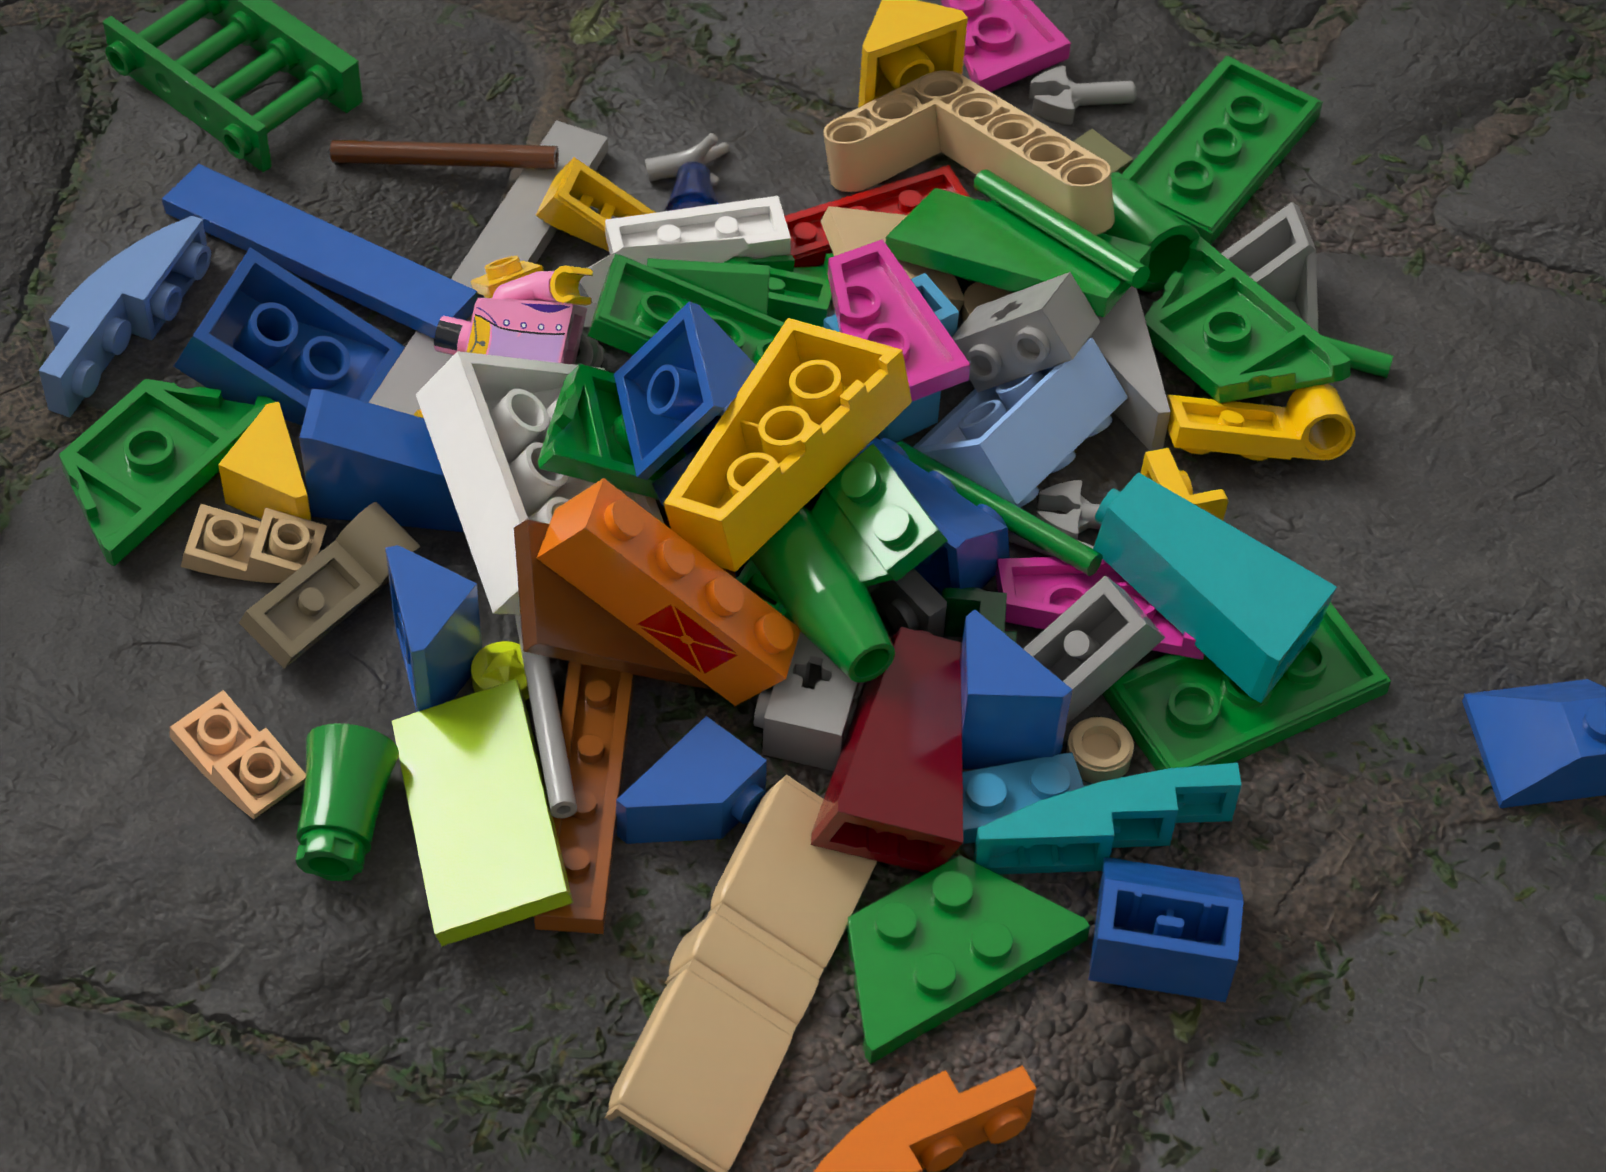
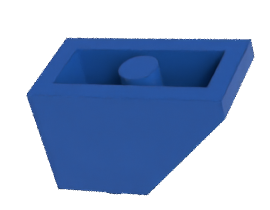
M706 716L616 799L617 837L627 844L722 839L739 822L747 824L751 820L760 800L767 792V760Z

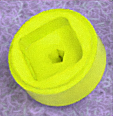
M509 641L495 642L485 646L475 655L471 664L472 685L475 693L517 679L523 691L525 701L529 698L520 644Z

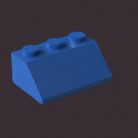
M875 437L859 454L874 444L886 457L948 540L914 567V569L941 596L942 590L947 587L959 589L975 587L982 589L996 574L997 559L1010 558L1008 527L1003 518L991 507L985 504H978L976 506L958 494L951 481L941 473L933 470L928 473L911 462L906 452L894 441L888 438L879 440ZM825 487L816 494L817 501Z

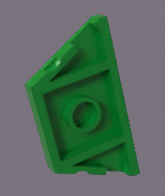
M1202 237L1192 241L1189 246V259L1180 273L1173 271L1164 286V295L1152 304L1145 315L1152 346L1219 403L1339 382L1350 377V358Z
M579 364L565 377L538 458L539 469L593 483H597L605 478L620 490L665 501L708 436L702 431L698 432L648 480L637 478L614 373Z
M144 379L59 454L62 470L106 561L115 567L219 472L218 464L266 404L276 401L269 397L257 396L255 405L223 400L222 392L218 389L198 386L194 388H181L171 382Z
M961 855L848 917L847 938L850 959L854 965V987L857 1007H860L865 1058L870 1064L876 1062L1088 940L1090 924L1085 918Z

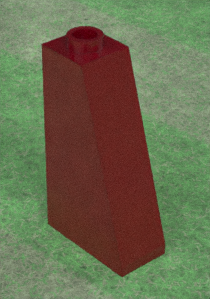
M901 627L891 639L895 649V657L892 664L881 675L866 683L811 832V845L929 873L945 864L963 844L961 642L938 637L924 630H912Z

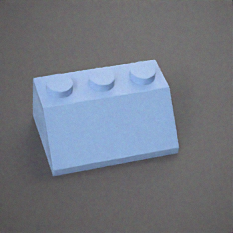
M1088 338L1073 360L981 392H977L974 389L913 448L1012 504L1022 507L1039 493L1037 486L1049 474L1063 469L1076 457L1074 450L1086 438L1100 433L1112 422L1110 415L1128 396L1094 339Z

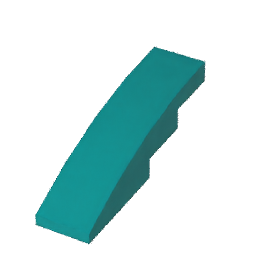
M1238 763L1163 769L1101 781L1037 801L978 827L973 862L997 874L1102 871L1104 857L1110 858L1112 848L1170 846L1175 823L1232 821L1242 786Z

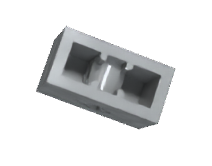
M1069 272L977 306L953 335L952 339L970 363L969 379L977 392H981L1073 360L1097 328L1100 320L1073 275Z
M800 632L787 678L774 685L773 690L767 689L760 693L754 715V726L763 728L762 755L834 771L856 713L865 682L858 683L852 681L802 632Z

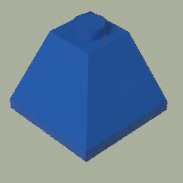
M1584 679L1464 694L1462 703L1499 808L1606 795V687Z

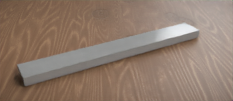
M556 120L540 145L558 146V168H524L451 279L472 288L470 281L485 275L484 267L487 264L509 256H518L520 261L536 264L558 230L535 216L553 179L573 157L596 171L608 153V137ZM478 294V298H485L484 295ZM473 313L468 317L466 321L471 322ZM416 331L369 403L414 415L420 409L416 393L453 355L437 352L434 348V338Z

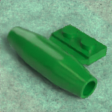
M874 444L849 462L824 486L825 488L812 511L805 506L802 507L750 557L800 631L852 681L858 683L870 681L881 675L889 668L895 657V649L867 587L892 579L897 582L948 541L886 457Z

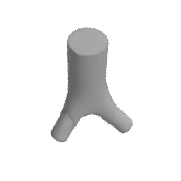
M710 133L702 142L688 150L645 159L648 180L650 182L676 176H691L701 179L712 187H716L719 183V177L709 172L703 165L728 153L729 145L725 142L715 145L718 142V138L715 134Z

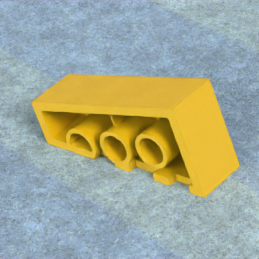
M788 318L665 500L664 507L671 530L721 568L736 572L912 403L903 350Z

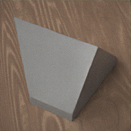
M1291 202L1221 254L1319 333L1316 248L1299 206Z

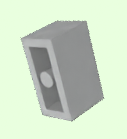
M1104 576L1032 640L1024 650L1073 689L1067 723L1069 724L1166 637L1124 589L1107 576Z

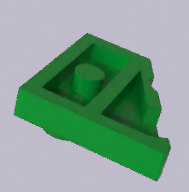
M833 253L826 254L824 266L794 267L795 260L792 255H775L766 258L733 257L724 262L770 266L768 316L784 323L788 318L819 327L824 326V319L829 316L833 303L828 279V260L834 256Z

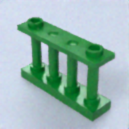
M187 0L138 34L112 16L103 21L108 46L105 49V53L109 63L122 76L129 75L223 143L229 153L235 158H244L263 173L272 167L267 137L269 132L318 98L321 100L327 99L345 113L350 112L363 102L359 61L271 0ZM203 17L212 19L224 27L176 61L157 49ZM240 44L244 46L250 45L262 54L214 88L195 76ZM278 71L288 72L301 81L253 116L234 104L235 101Z

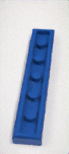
M198 164L162 198L166 214L179 220L190 216L203 219L205 232L245 251H248L251 247L280 267L431 338L435 337L436 328L442 316L467 320L473 313L478 299L477 291L201 164Z

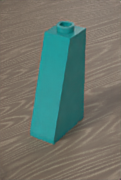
M1139 472L1121 492L1115 488L1108 492L1094 518L1097 523L1101 524L1093 549L1101 553L1103 560L1183 635L1185 631L1196 640L1195 646L1247 695L1260 703L1263 702L1319 629L1337 586Z

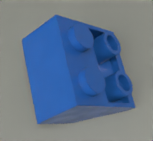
M1104 857L1088 980L1226 1002L1239 957L1244 902L1239 878Z

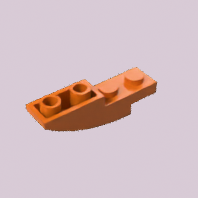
M1023 1065L961 1093L958 1092L947 1071L944 1070L909 1088L878 1108L852 1129L824 1157L814 1172H922L923 1169H926L928 1172L941 1171L958 1161L964 1154V1151L988 1140L992 1144H999L1018 1135L1026 1127L1027 1123L1030 1122L1037 1088Z

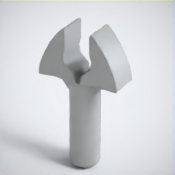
M1065 66L1050 69L1035 77L1031 81L1029 98H1034L1032 109L1034 115L1064 125L1073 124L1074 111L1078 106L1133 103L1137 95L1136 86L1132 81L1076 84L1068 80Z
M1082 480L1063 482L1042 490L1038 496L1037 510L1062 511L1066 514L1037 511V518L1076 540L1078 539V534L1088 528L1100 529L1101 524L1094 520L1100 504H1091L1081 496Z

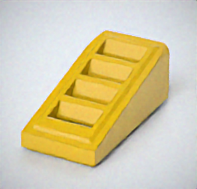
M573 157L553 179L535 216L561 231L609 251L605 236V220L611 219L612 216L621 218L656 212ZM592 206V207H595V208H597V209H599V210H598V212L596 213L595 211H593V210L590 209L589 207Z

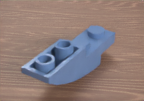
M190 216L137 241L91 274L67 297L49 319L55 349L39 369L48 410L71 417L82 400L90 397L95 392L101 374L113 357L120 355L126 349L131 334L152 341L166 320L170 321L176 316L183 296L195 280H200L206 274L210 264L211 249L207 246L203 219Z

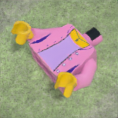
M564 265L555 271H538L499 285L492 298L477 299L471 322L442 316L436 328L434 348L437 352L450 355L460 351L575 365L588 309L578 305L587 306L592 301L591 297L580 296L578 287L582 277L585 275L593 276V270Z

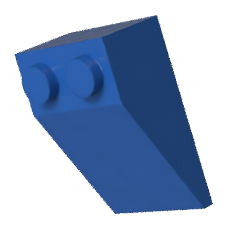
M250 247L173 367L207 388L221 390L222 398L228 401L255 405L257 396L269 397L280 403L284 420L303 425L312 389L326 390L369 403L405 346Z

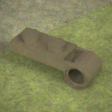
M374 502L361 511L342 530L334 542L250 607L242 616L239 624L285 669L389 583L386 547L399 545L415 554H418L422 547L378 502Z

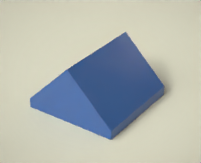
M688 302L614 373L637 478L648 480L737 396L738 391L756 366L703 308L692 302Z
M396 545L385 548L394 624L415 710L419 712L452 701L472 676V661L475 655L482 649L477 583Z
M973 610L965 618L960 657L962 769H982L1061 754L1073 689L978 611Z

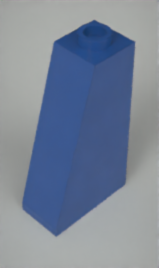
M311 390L299 436L311 517L352 521L366 507L374 502H378L400 526L464 532L424 418L326 390Z

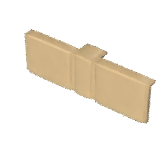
M785 775L774 784L760 800L715 888L709 914L687 933L679 943L670 963L669 976L665 982L667 986L663 990L614 1086L609 1101V1110L605 1116L609 1121L620 1116L707 1172H728L787 1052L792 1035L815 993L819 978L847 926L848 917L852 915L877 863L875 860L811 845V832L824 799L788 775Z

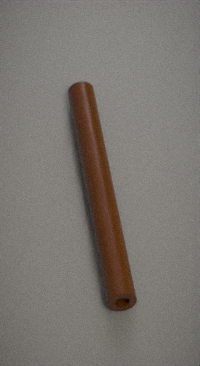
M332 140L330 158L332 163L557 169L559 149L558 146Z

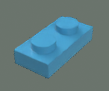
M1069 752L1053 757H1042L962 772L963 844L976 842L978 827L1037 801L1084 787L1073 753Z

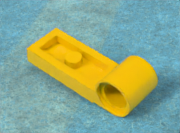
M1330 384L1296 389L1290 396L1286 407L1234 401L1219 403L1215 399L1167 395L1171 411L1167 430L1173 446L1193 454H1207L1210 451L1240 454L1247 459L1257 461L1267 458L1291 460L1292 457L1331 460L1348 451L1355 439V427L1339 393Z

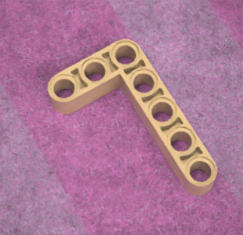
M937 71L926 74L834 119L824 128L830 182L834 188L840 191L857 192L866 190L941 152L976 175L984 169L993 172L1094 235L1107 231L1115 221L1111 169L1105 160L963 75L953 71Z

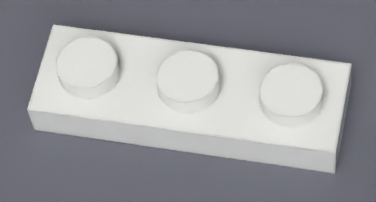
M778 196L605 220V236L610 254L628 246L745 238L750 247L734 257L766 258L768 256L790 254L791 237Z

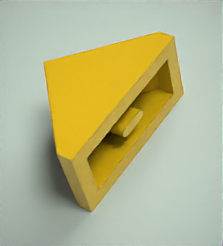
M280 403L266 404L218 464L225 503L259 519H262L265 508H269L311 521L307 492Z

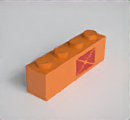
M605 478L555 509L536 559L734 706L787 678L801 632L798 626Z

